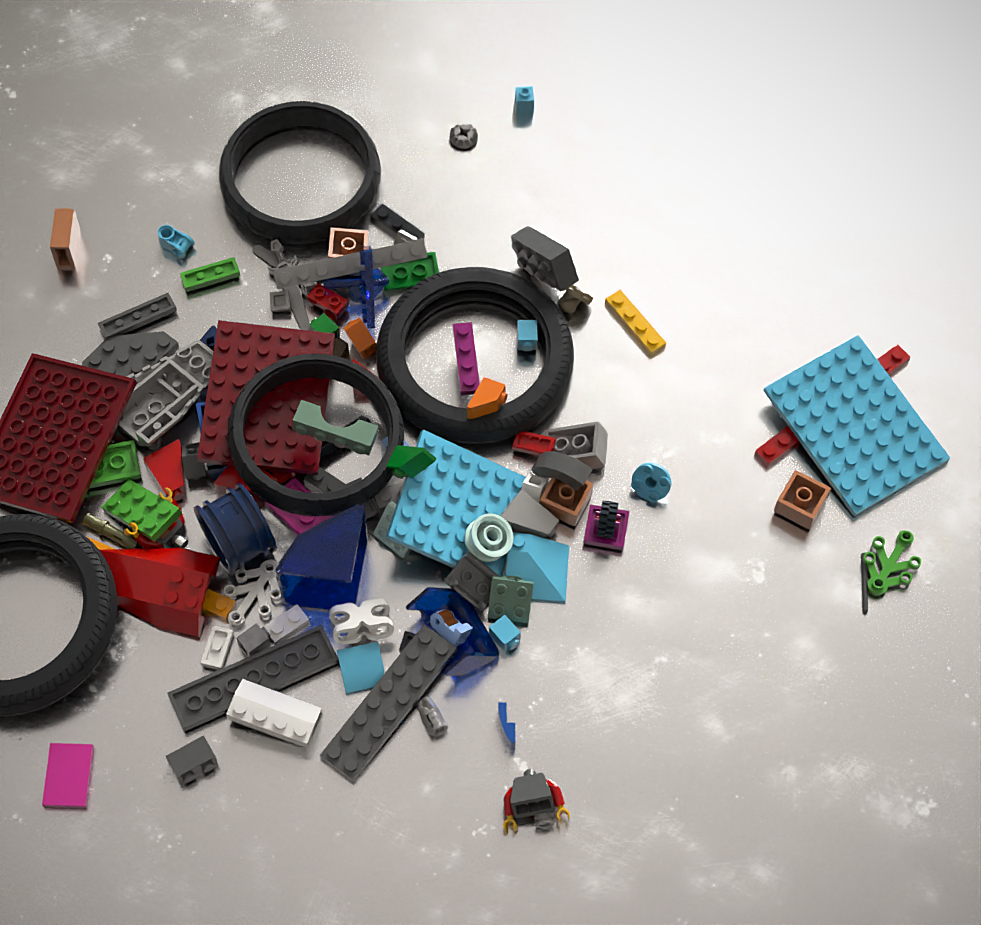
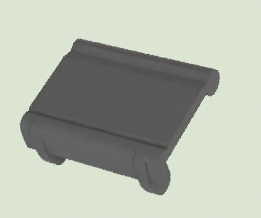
M467 551L444 581L450 588H453L475 606L478 611L483 613L484 608L490 601L492 577L500 576L470 551Z

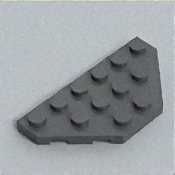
M164 331L116 335L105 339L82 362V366L125 377L132 373L135 375L143 371L142 368L148 365L151 367L159 363L161 358L168 357L179 344L178 341Z

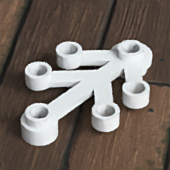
M266 560L261 564L260 568L248 571L245 569L237 570L235 577L238 582L243 583L247 579L259 577L257 582L237 587L233 585L225 586L224 595L230 599L237 595L248 593L239 608L228 615V622L232 628L239 629L245 624L244 614L256 597L259 602V615L262 618H267L271 615V608L267 604L264 585L269 580L271 587L270 598L272 601L278 602L282 599V591L278 587L276 579L280 574L278 562ZM268 567L274 568L272 571L266 570ZM241 573L245 574L242 578L238 577ZM230 589L234 590L232 594H228L227 591ZM275 592L280 594L277 597L272 596ZM263 609H268L267 613H262L261 611ZM236 615L240 616L238 620L232 619Z

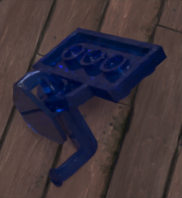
M363 246V251H360V264L364 265V270L350 274V279H324L323 285L326 289L351 288L352 296L356 300H362V304L366 306V309H362L363 323L367 324V328H375L374 298L389 284V278L379 268L373 269L371 246Z

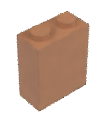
M55 209L50 249L56 268H76L80 227L74 209Z

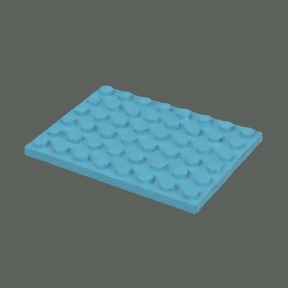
M859 334L763 389L765 395L854 517L950 460V456Z

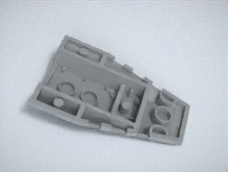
M198 339L177 350L176 354L171 357L165 356L160 359L159 363L151 367L148 365L142 368L143 371L135 375L132 373L126 376L135 379L137 384L117 427L139 446L151 445L181 420L209 384L213 351Z

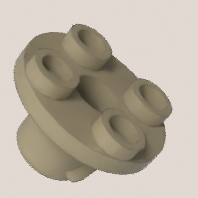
M573 284L565 289V293L558 301V306L564 312L572 314L576 311L580 301L590 305L594 297L581 291L580 287Z

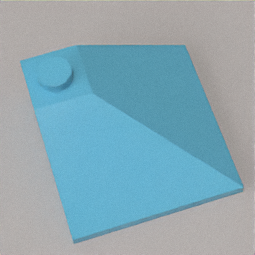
M513 533V544L507 552L506 576H518L523 580L533 581V601L566 603L569 545L531 534Z

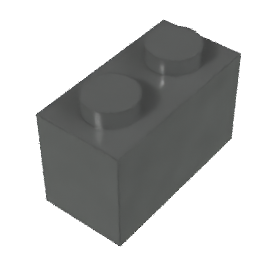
M204 735L165 756L179 784L192 781L199 773L208 772L218 764L216 756Z

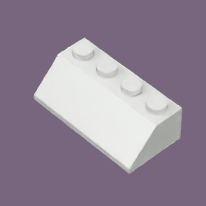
M242 679L233 696L226 716L228 720L307 748L322 708Z

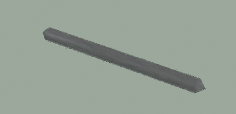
M863 551L861 553L863 612L867 613V566L863 563V556L866 553Z

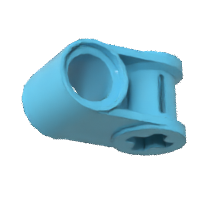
M163 225L158 229L160 246L179 258L183 259L186 256L187 250L195 245L194 240L189 235L178 231L170 225Z

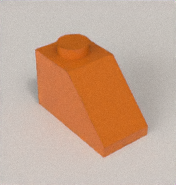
M483 377L467 406V418L474 419L498 411L501 404L504 405L508 397L506 385Z

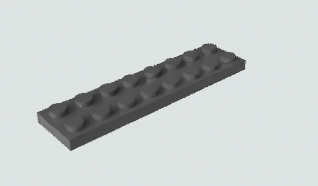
M321 624L174 689L167 694L185 732L227 713L242 679L276 691L339 663V659Z
M423 624L322 751L320 758L354 782L456 653L457 647Z

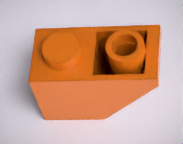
M360 317L356 320H351L344 327V330L362 359L365 360L376 353L377 344Z

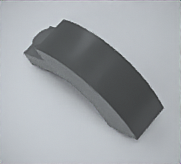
M553 451L540 454L531 469L532 473L537 476L558 479L576 491L584 485L593 470L576 458Z

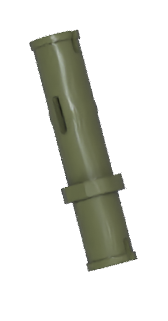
M88 513L85 516L83 524L96 530L97 534L105 535L128 549H139L140 544L132 536L125 535L123 531L110 525L109 521L101 520L92 515V513Z

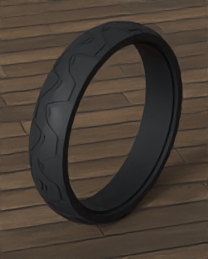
M292 101L276 104L252 115L229 138L221 155L219 165V184L222 196L237 220L257 235L272 241L277 239L280 243L293 245L313 244L329 240L331 227L345 229L353 227L372 206L381 180L379 154L375 143L366 129L342 110L323 103L310 101ZM293 126L320 127L333 131L352 143L364 160L366 173L357 193L338 210L310 220L294 221L279 219L264 214L251 206L242 197L235 185L236 169L247 149L263 136L282 128Z
M302 354L288 357L269 365L246 383L237 396L230 413L227 441L232 461H234L233 464L239 476L253 493L259 495L265 502L283 511L317 517L351 511L362 506L380 493L393 476L392 471L386 465L396 445L404 446V428L400 410L392 393L369 370L338 356ZM302 378H327L343 382L364 394L381 414L388 435L387 449L377 467L358 483L329 493L296 491L275 482L264 474L252 460L245 445L243 432L247 418L256 403L265 394L281 384Z

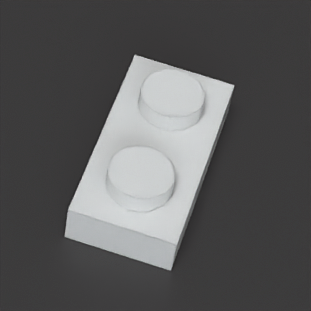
M297 604L264 627L269 632L270 639L276 645L310 623V621Z
M213 625L201 660V666L216 670L222 669L234 634L233 630Z

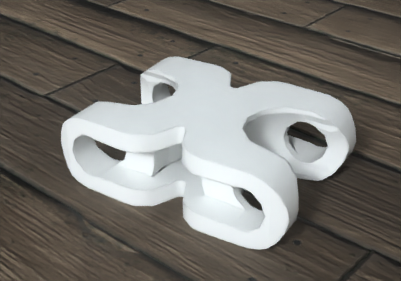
M383 598L365 600L360 607L353 603L333 606L330 609L329 617L335 625L333 630L334 641L339 645H346L361 641L363 636L370 640L391 636L394 626L391 619L387 617L390 609L388 602ZM377 607H383L381 610H375ZM342 613L345 616L337 617L335 615ZM386 626L387 628L381 630L378 627ZM341 633H347L345 636H339Z

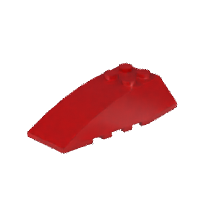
M184 548L100 550L111 569L116 586L117 605L161 629L200 637L205 618L201 616L210 579L211 577H216L221 557Z

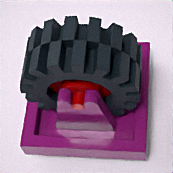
M603 500L602 506L590 504L583 544L623 550L630 511L618 509V502Z

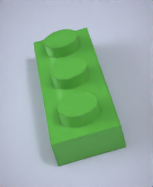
M235 257L180 273L186 292L241 276Z

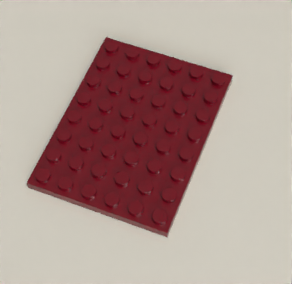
M218 320L197 462L234 466V461H232L228 448L227 428L232 407L242 388L262 369L282 359L302 354L333 355L335 333ZM314 377L289 381L272 389L256 403L245 423L243 436L247 450L259 469L318 475L322 441L309 435L298 434L295 430H292V422L301 400L320 406L322 417L325 420L330 379Z
M32 353L0 419V503L73 523L137 381L133 378Z

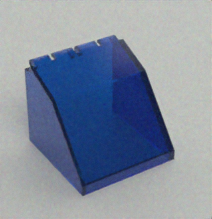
M356 504L299 534L295 538L276 568L281 599L284 604L290 602L289 605L292 607L298 604L300 608L329 612L336 605L345 603L357 604L368 545L365 505Z

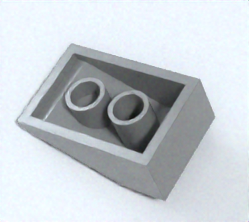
M599 421L545 430L544 436L556 438L553 452L563 453L576 458L592 469L605 467L608 432Z

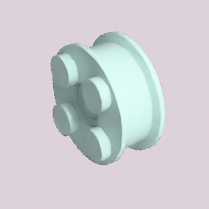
M491 513L484 514L467 527L465 544L468 551L479 560L493 562L511 549L513 531L509 523L501 516Z

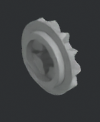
M464 122L461 125L456 123L455 127L451 128L449 139L456 147L469 148L478 140L477 128H474L472 124L467 125ZM461 132H463L464 134L467 133V138L464 137V135H461Z

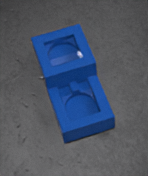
M498 702V719L502 735L510 750H515V722H507V702Z

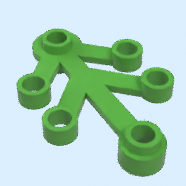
M903 530L899 532L896 538L897 545L889 559L884 549L885 539L881 536H876L873 539L872 547L876 549L882 567L880 574H878L874 564L876 555L873 552H866L863 556V563L867 566L871 577L868 580L867 587L872 594L882 595L887 591L888 587L906 586L911 583L913 577L907 571L902 572L900 577L887 579L888 575L893 572L907 569L917 570L922 563L921 558L918 556H912L908 561L896 563L904 548H909L913 543L914 536L910 531ZM875 541H880L882 545H877ZM869 556V557H871L873 560H872V561H869V560L866 559V557ZM912 561H917L918 565H914ZM906 576L909 580L905 581L902 577ZM875 582L880 583L882 586H876Z

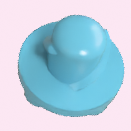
M651 462L641 464L632 475V489L640 497L654 503L663 499L671 489V477L668 471L659 464Z

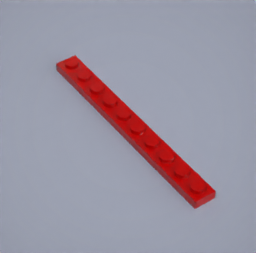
M896 344L877 360L890 376L910 361L911 356L899 344ZM787 426L757 448L754 454L769 467L800 442L789 426Z

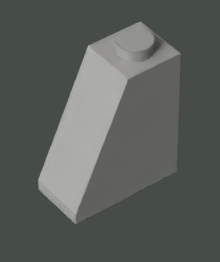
M523 489L514 496L500 515L509 523L513 532L531 534L542 538L546 536L550 538L557 530L555 525L559 521Z

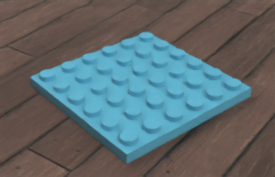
M422 430L416 447L425 448L437 459L415 477H405L386 538L454 568L468 551L465 544L467 527L481 515L491 513L500 516L514 496L522 490V484L526 477L426 430ZM507 553L496 561L483 563L497 575L501 576Z

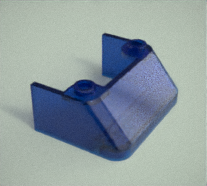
M427 587L405 606L407 610L420 611L421 618L426 623H430L432 614L443 609H449L462 625L468 623L472 627L466 641L456 646L457 651L450 659V666L442 672L444 676H463L499 656L496 644L473 605L453 588Z

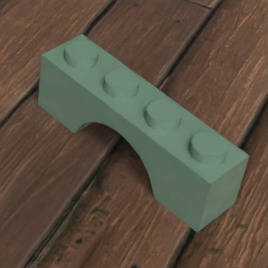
M303 400L300 401L292 422V430H295L298 434L309 435L319 441H327L339 448H348L361 455H370L378 434L377 425L360 419L349 427L340 428L332 426L322 417L320 406Z

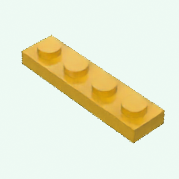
M621 289L605 298V303L650 356L666 347L667 342Z

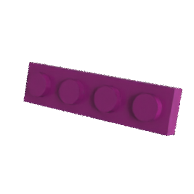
M472 322L453 324V336L461 395H472L480 384Z

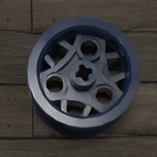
M237 483L235 490L231 487L226 489V495L211 503L208 500L204 501L202 508L199 505L193 507L197 521L216 556L221 557L220 563L229 575H234L236 568L243 570L245 568L244 564L256 556L264 558L268 556V551L272 553L277 551L274 536L266 519L242 483Z

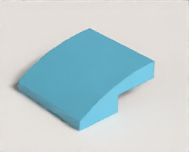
M378 642L337 650L346 695L373 689L385 672Z

